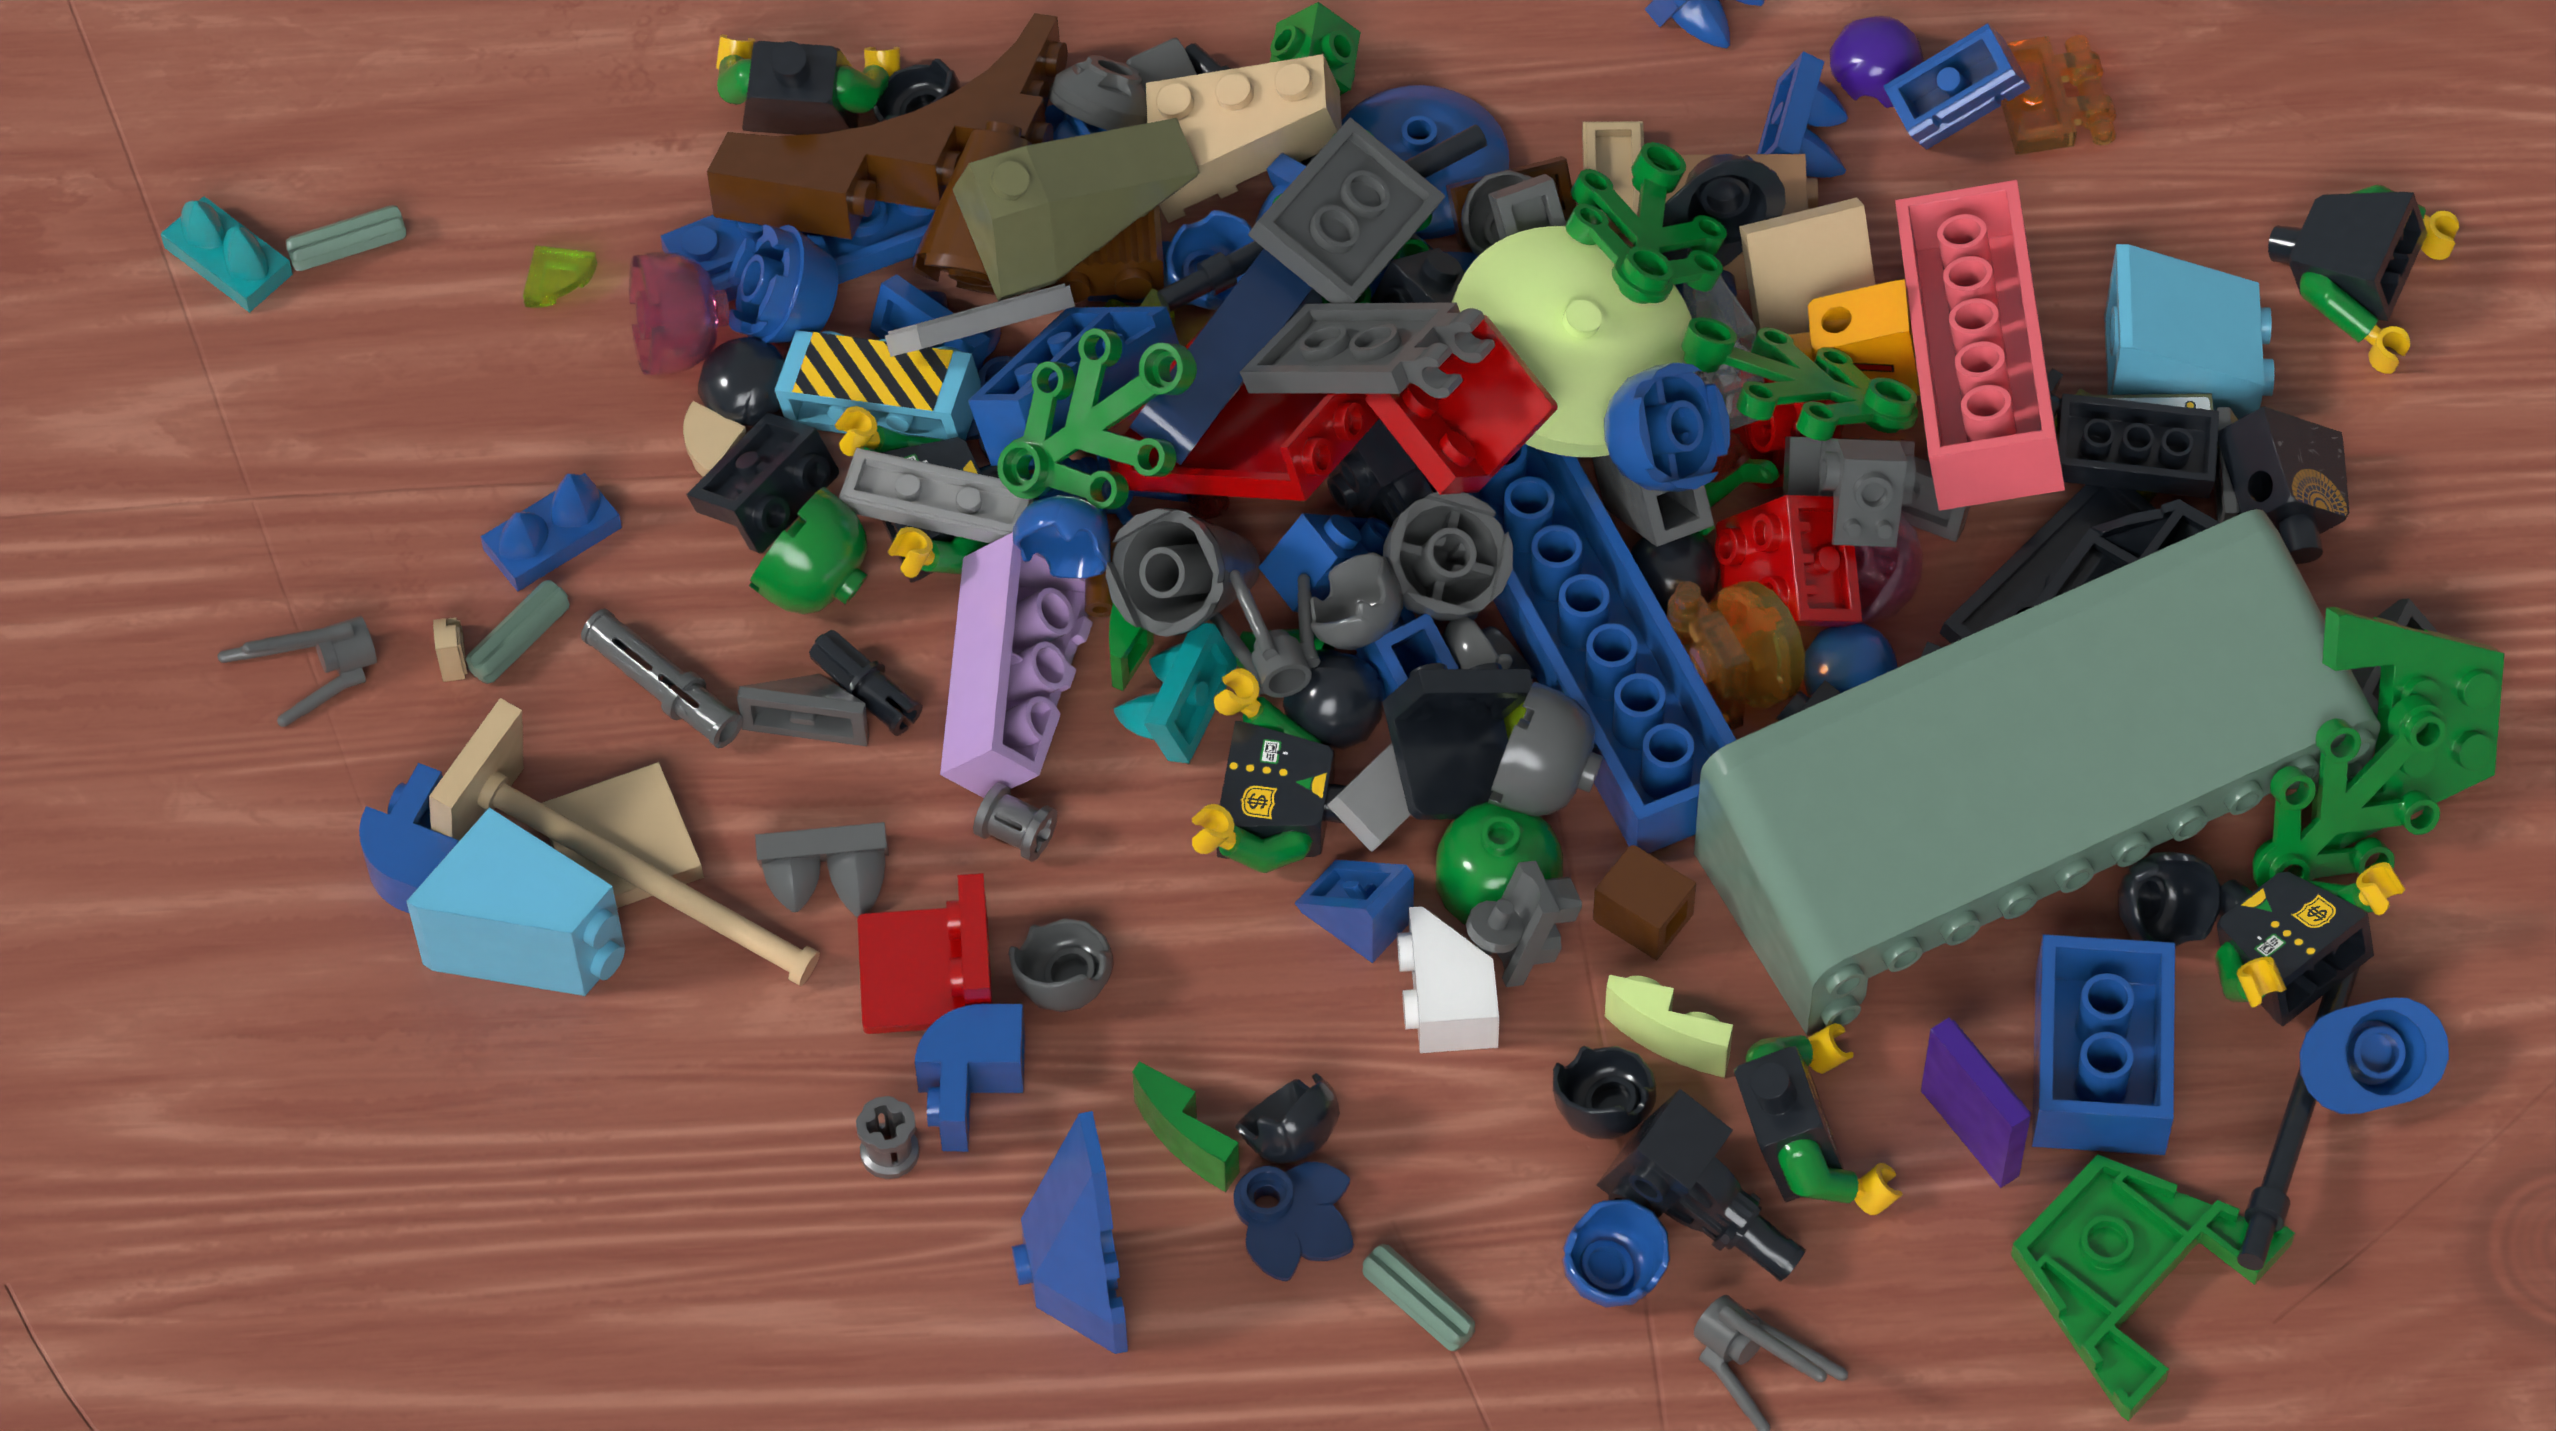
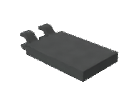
M1457 302L1305 304L1240 371L1248 393L1400 394L1409 383H1412L1432 397L1446 398L1463 382L1461 374H1446L1438 367L1452 353L1465 362L1478 363L1495 347V343L1492 339L1481 340L1470 333L1485 318L1483 312L1474 308H1468L1460 312Z

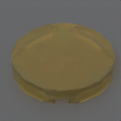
M1741 581L1722 589L1717 593L1720 594L1718 600L1710 602L1705 616V639L1713 666L1718 673L1726 671L1728 677L1734 683L1727 686L1736 698L1753 708H1770L1785 702L1798 692L1805 672V652L1800 630L1789 608L1773 590L1759 582Z

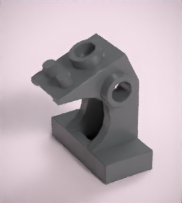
M1786 436L1783 496H1833L1832 545L1896 547L1902 504L1912 505V491L1916 474L1914 459L1915 441L1830 438L1827 441H1819L1809 437Z

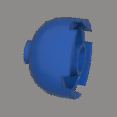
M1668 363L1643 370L1627 378L1609 400L1604 418V434L1610 458L1622 475L1646 490L1680 492L1697 489L1715 478L1718 472H1710L1715 467L1717 457L1727 455L1730 445V420L1722 393L1715 383L1705 385L1702 379L1693 373L1702 370L1692 364Z

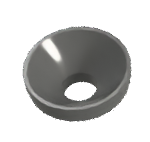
M1088 56L1087 61L1077 63L1056 74L1055 80L1050 86L1048 92L1050 102L1065 113L1088 124L1106 130H1113L1147 123L1146 87L1142 83L1141 72L1125 63L1116 62L1103 56Z

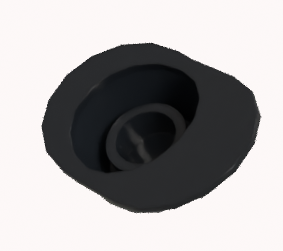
M1729 153L1712 155L1700 161L1691 170L1684 187L1665 203L1662 227L1692 222L1699 215L1714 218L1724 226L1727 232V236L1719 251L1714 255L1721 262L1722 266L1725 267L1743 252L1739 226L1782 215L1786 205L1785 187L1775 171L1761 162L1754 161L1749 155L1743 157ZM1684 248L1661 254L1671 261L1685 259L1693 250Z

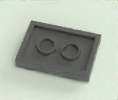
M1350 117L1263 214L1248 236L1330 303H1355L1445 198V195Z

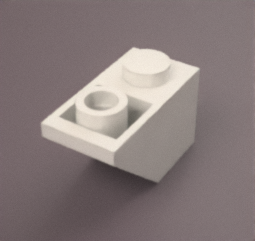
M1423 906L1409 907V932L1397 933L1400 972L1412 971L1414 987L1413 990H1403L1405 1030H1418L1420 1053L1498 1048L1499 1010L1493 958Z

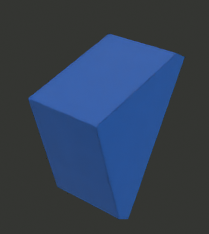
M1334 860L1295 902V905L1305 916L1368 961L1374 963L1397 938V933H1401L1409 925V907H1414V874L1404 864Z

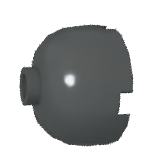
M1435 492L1412 503L1394 520L1383 545V557L1387 559L1401 585L1403 605L1406 609L1420 616L1428 614L1433 620L1455 621L1479 613L1503 592L1513 569V544L1509 533L1504 534L1501 524L1494 518L1496 512L1487 503L1465 492L1445 495Z
M1534 682L1522 706L1527 708L1524 718H1520L1509 738L1488 803L1529 816L1553 814L1566 807L1578 789L1590 793L1604 756L1592 752L1595 728L1587 711L1576 700L1566 694Z

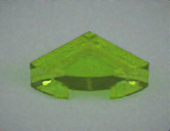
M536 245L523 292L525 307L551 306L556 304L557 298L572 292L579 286L583 288L587 285L598 265L596 253Z

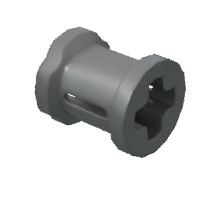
M997 783L988 791L977 811L973 833L983 839L992 835L1021 849V857L1033 862L1038 859L1047 847L1057 823V811L1047 805L1038 809L1011 796L1009 787Z
M891 1096L877 1097L867 1102L856 1119L857 1135L861 1141V1162L868 1172L879 1178L894 1179L909 1173L916 1165L919 1157L918 1139L914 1134L916 1130L914 1112L907 1103L898 1101ZM883 1113L885 1123L879 1124L878 1115ZM889 1135H891V1138H892V1139H890V1140H885V1139H884V1136H889ZM897 1152V1161L892 1162L891 1153Z

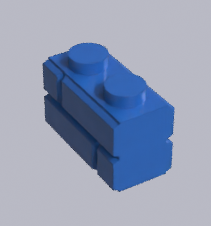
M1989 23L1883 86L1909 135L1926 150L2000 107L2001 100L2006 99L2010 101L2031 88L2005 39Z

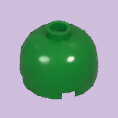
M822 487L797 513L800 518L787 532L783 530L750 579L749 587L772 604L788 612L804 615L820 612L835 599L846 605L868 577L865 572L859 569L868 548L867 535L858 516L841 499L825 487Z
M1488 802L1471 807L1448 825L1436 852L1437 892L1445 909L1462 924L1466 925L1471 910L1478 903L1498 901L1502 898L1519 862L1536 861L1545 879L1563 877L1561 845L1552 826L1541 816H1529Z

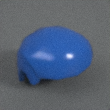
M1213 210L1205 218L1195 223L1183 224L1172 238V243L1168 246L1165 255V268L1169 285L1197 271V263L1218 252L1226 256L1254 241L1248 236L1252 229L1245 219L1221 210ZM1241 275V276H1239V277L1236 278V279H1237V283L1239 282V280L1242 278L1243 275ZM1235 286L1216 296L1207 293L1188 304L1216 310Z
M1058 495L1034 501L1024 509L1013 526V543L1021 550L1023 561H1030L1035 553L1041 554L1046 559L1050 574L1053 577L1085 579L1101 575L1106 571L1107 562H1111V536L1108 521L1102 511L1082 499Z
M1865 623L1844 627H1829L1819 632L1805 651L1800 666L1808 697L1825 680L1840 693H1843L1898 668L1896 654L1890 642L1879 630Z
M1631 1199L1604 1200L1594 1204L1572 1228L1563 1246L1565 1254L1562 1262L1566 1278L1581 1297L1605 1308L1633 1305L1655 1288L1668 1267L1670 1260L1668 1232L1654 1211Z

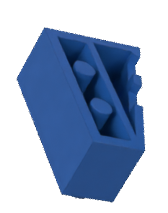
M1071 307L1065 309L968 400L991 466H997L999 456L1007 445L1013 440L1024 436L1034 393L1031 383L1032 374L1040 363L1045 361L1066 363L1072 368L1076 381L1081 360L1078 351L1081 336L1092 328L1109 329L1116 332L1122 341V354L1115 365L1106 367L1098 403H1100L1139 376V362L1148 347L1156 343L1179 344L1167 307ZM1102 337L1097 341L1095 347L1099 359L1105 352V343ZM1055 370L1049 376V387L1052 391L1058 384V376ZM1073 392L1066 399L1057 400L1051 436L1065 427ZM1033 458L1029 463L1028 470L1035 469Z

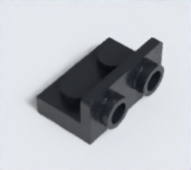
M767 412L686 495L697 513L736 526L749 549L761 554L780 536L783 530H786L799 517L797 513L818 490L822 487L827 488L838 477L839 469L816 428Z

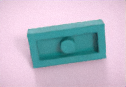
M205 196L199 201L192 200L186 202L182 208L181 216L161 233L165 249L249 313L293 275L290 261Z
M1203 623L1195 630L1188 632L1183 643L1173 645L1149 659L1152 671L1163 682L1159 692L1139 696L1114 708V714L1125 728L1141 737L1155 740L1168 761L1190 763L1216 710L1214 697L1227 687L1223 683L1222 677L1237 667L1236 657L1224 641L1216 625L1211 623Z

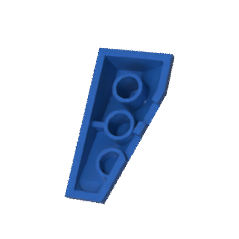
M1093 1111L1078 1114L1021 1217L1023 1244L1014 1245L1011 1248L1018 1284L1020 1286L1031 1283L1036 1308L1112 1353L1118 1354L1128 1352L1126 1318L1122 1297H1117L1116 1289H1118L1117 1278H1120L1112 1235L1113 1221L1106 1170Z

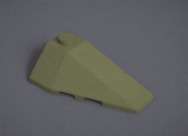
M1172 118L1023 146L977 160L967 165L952 190L997 300L1001 301L1055 284L1067 275L1073 267L1093 252L1099 251L1111 242L1117 234L1140 217L1147 215L1195 179L1200 172L1178 119Z

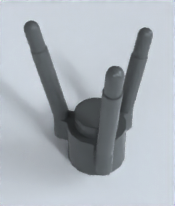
M1232 570L1229 574L1230 581L1256 638L1253 653L1250 652L1220 612L1210 618V621L1216 625L1224 641L1245 669L1255 676L1259 684V694L1283 698L1300 692L1311 680L1310 668L1317 667L1321 662L1314 646V632L1311 628L1313 620L1310 604L1312 594L1309 576L1301 574L1297 579L1299 643L1297 638L1290 636L1287 631L1267 630L1241 572Z
M362 616L322 629L246 642L239 648L220 651L217 656L221 663L316 647L324 672L329 673L337 670L339 674L337 678L310 694L277 718V723L281 727H286L301 716L308 714L344 689L365 683L366 678L362 668L377 663L375 648Z
M1723 1295L1711 1303L1701 1315L1694 1328V1337L1706 1346L1699 1360L1717 1374L1758 1431H1770V1424L1729 1367L1728 1363L1734 1360L1739 1365H1743L1758 1352L1760 1347H1763L1817 1382H1824L1827 1379V1374L1839 1381H1845L1848 1378V1371L1845 1368L1767 1324L1754 1312L1742 1307L1729 1295Z

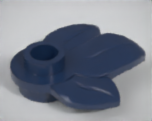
M1304 1162L1286 1172L1276 1167L1262 1166L1244 1175L1237 1183L1234 1191V1209L1239 1219L1248 1226L1246 1250L1252 1261L1272 1278L1289 1281L1297 1270L1301 1256L1311 1261H1330L1352 1252L1354 1243L1349 1225L1341 1213L1333 1206L1347 1191L1350 1185V1178L1337 1168L1320 1162ZM1262 1196H1272L1279 1202L1277 1206L1272 1208H1262L1255 1204L1256 1200Z

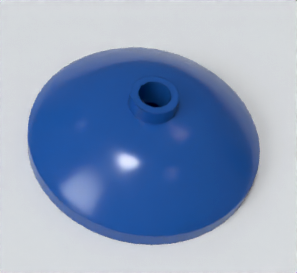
M1409 85L1387 89L1357 104L1341 120L1343 126L1351 117L1403 161L1418 155L1475 124L1480 127L1487 141L1486 147L1425 178L1441 191L1445 198L1432 213L1433 218L1430 225L1424 230L1416 232L1423 240L1441 238L1456 233L1446 185L1509 170V148L1504 132L1498 122L1479 103L1453 90L1428 85ZM1412 137H1425V139L1417 140Z

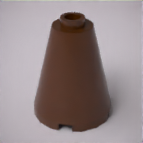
M988 121L986 122L985 130H973L914 256L912 269L915 273L938 282L940 271L949 273V278L957 281L956 287L995 295L952 189L969 163L1023 146L1032 145L1028 140L1021 138L1022 129L1020 127L1003 122Z

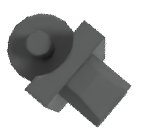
M1536 861L1519 862L1502 898L1498 901L1478 903L1471 910L1466 922L1467 933L1480 950L1487 955L1497 953L1504 967L1502 979L1506 987L1524 985L1533 965L1555 962L1562 948L1561 935L1555 923L1576 921L1582 909V901L1571 878L1545 879Z

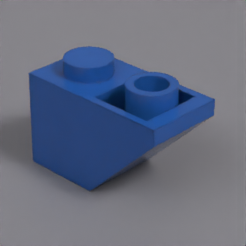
M1302 513L1258 568L1291 610L1298 612L1297 579L1299 575L1307 574L1309 576L1312 597H1317L1322 601L1325 600L1330 594L1329 572L1336 565L1356 555L1374 552L1383 556V545L1391 527L1373 517L1356 518L1336 514Z

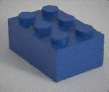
M2043 934L2035 982L2032 1147L2165 1155L2174 1119L2175 943Z

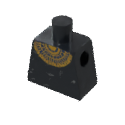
M2265 406L2219 430V445L2241 514L2255 509L2263 510L2279 531L2295 564L2309 563L2320 558L2323 555L2320 534L2344 522L2350 513L2342 432Z

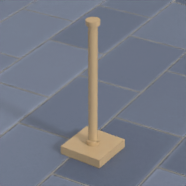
M501 698L429 796L431 830L460 841L489 807L493 810L497 808L788 971V979L799 986H802L808 980L819 960L820 952L812 947L806 946L803 950L511 787L524 769L522 710Z

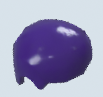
M1873 16L1852 21L1844 27L1830 48L1831 74L1841 84V87L1855 101L1861 96L1874 97L1886 108L1894 106L1883 86L1924 62L1920 42L1916 35L1901 21L1888 16Z

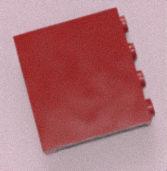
M1202 329L1185 346L1187 349L1190 347V345L1193 343V341L1196 339V337L1199 335ZM1176 360L1171 363L1170 372L1177 364ZM1243 383L1239 391L1218 414L1181 465L1175 463L1173 470L1164 477L1143 476L1132 465L1109 458L1108 461L1112 471L1118 472L1125 477L1131 491L1306 501L1378 421L1379 417L1365 401L1369 394L1248 393ZM1145 405L1107 431L1137 440L1144 439L1129 427ZM1155 447L1149 454V462L1153 468L1159 461V453Z

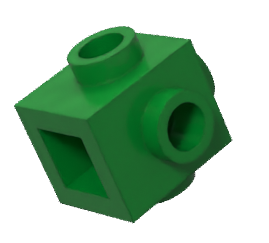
M1317 2L1277 22L1275 35L1270 47V63L1323 54L1340 89V96L1351 90L1355 78V63L1361 32L1323 4Z

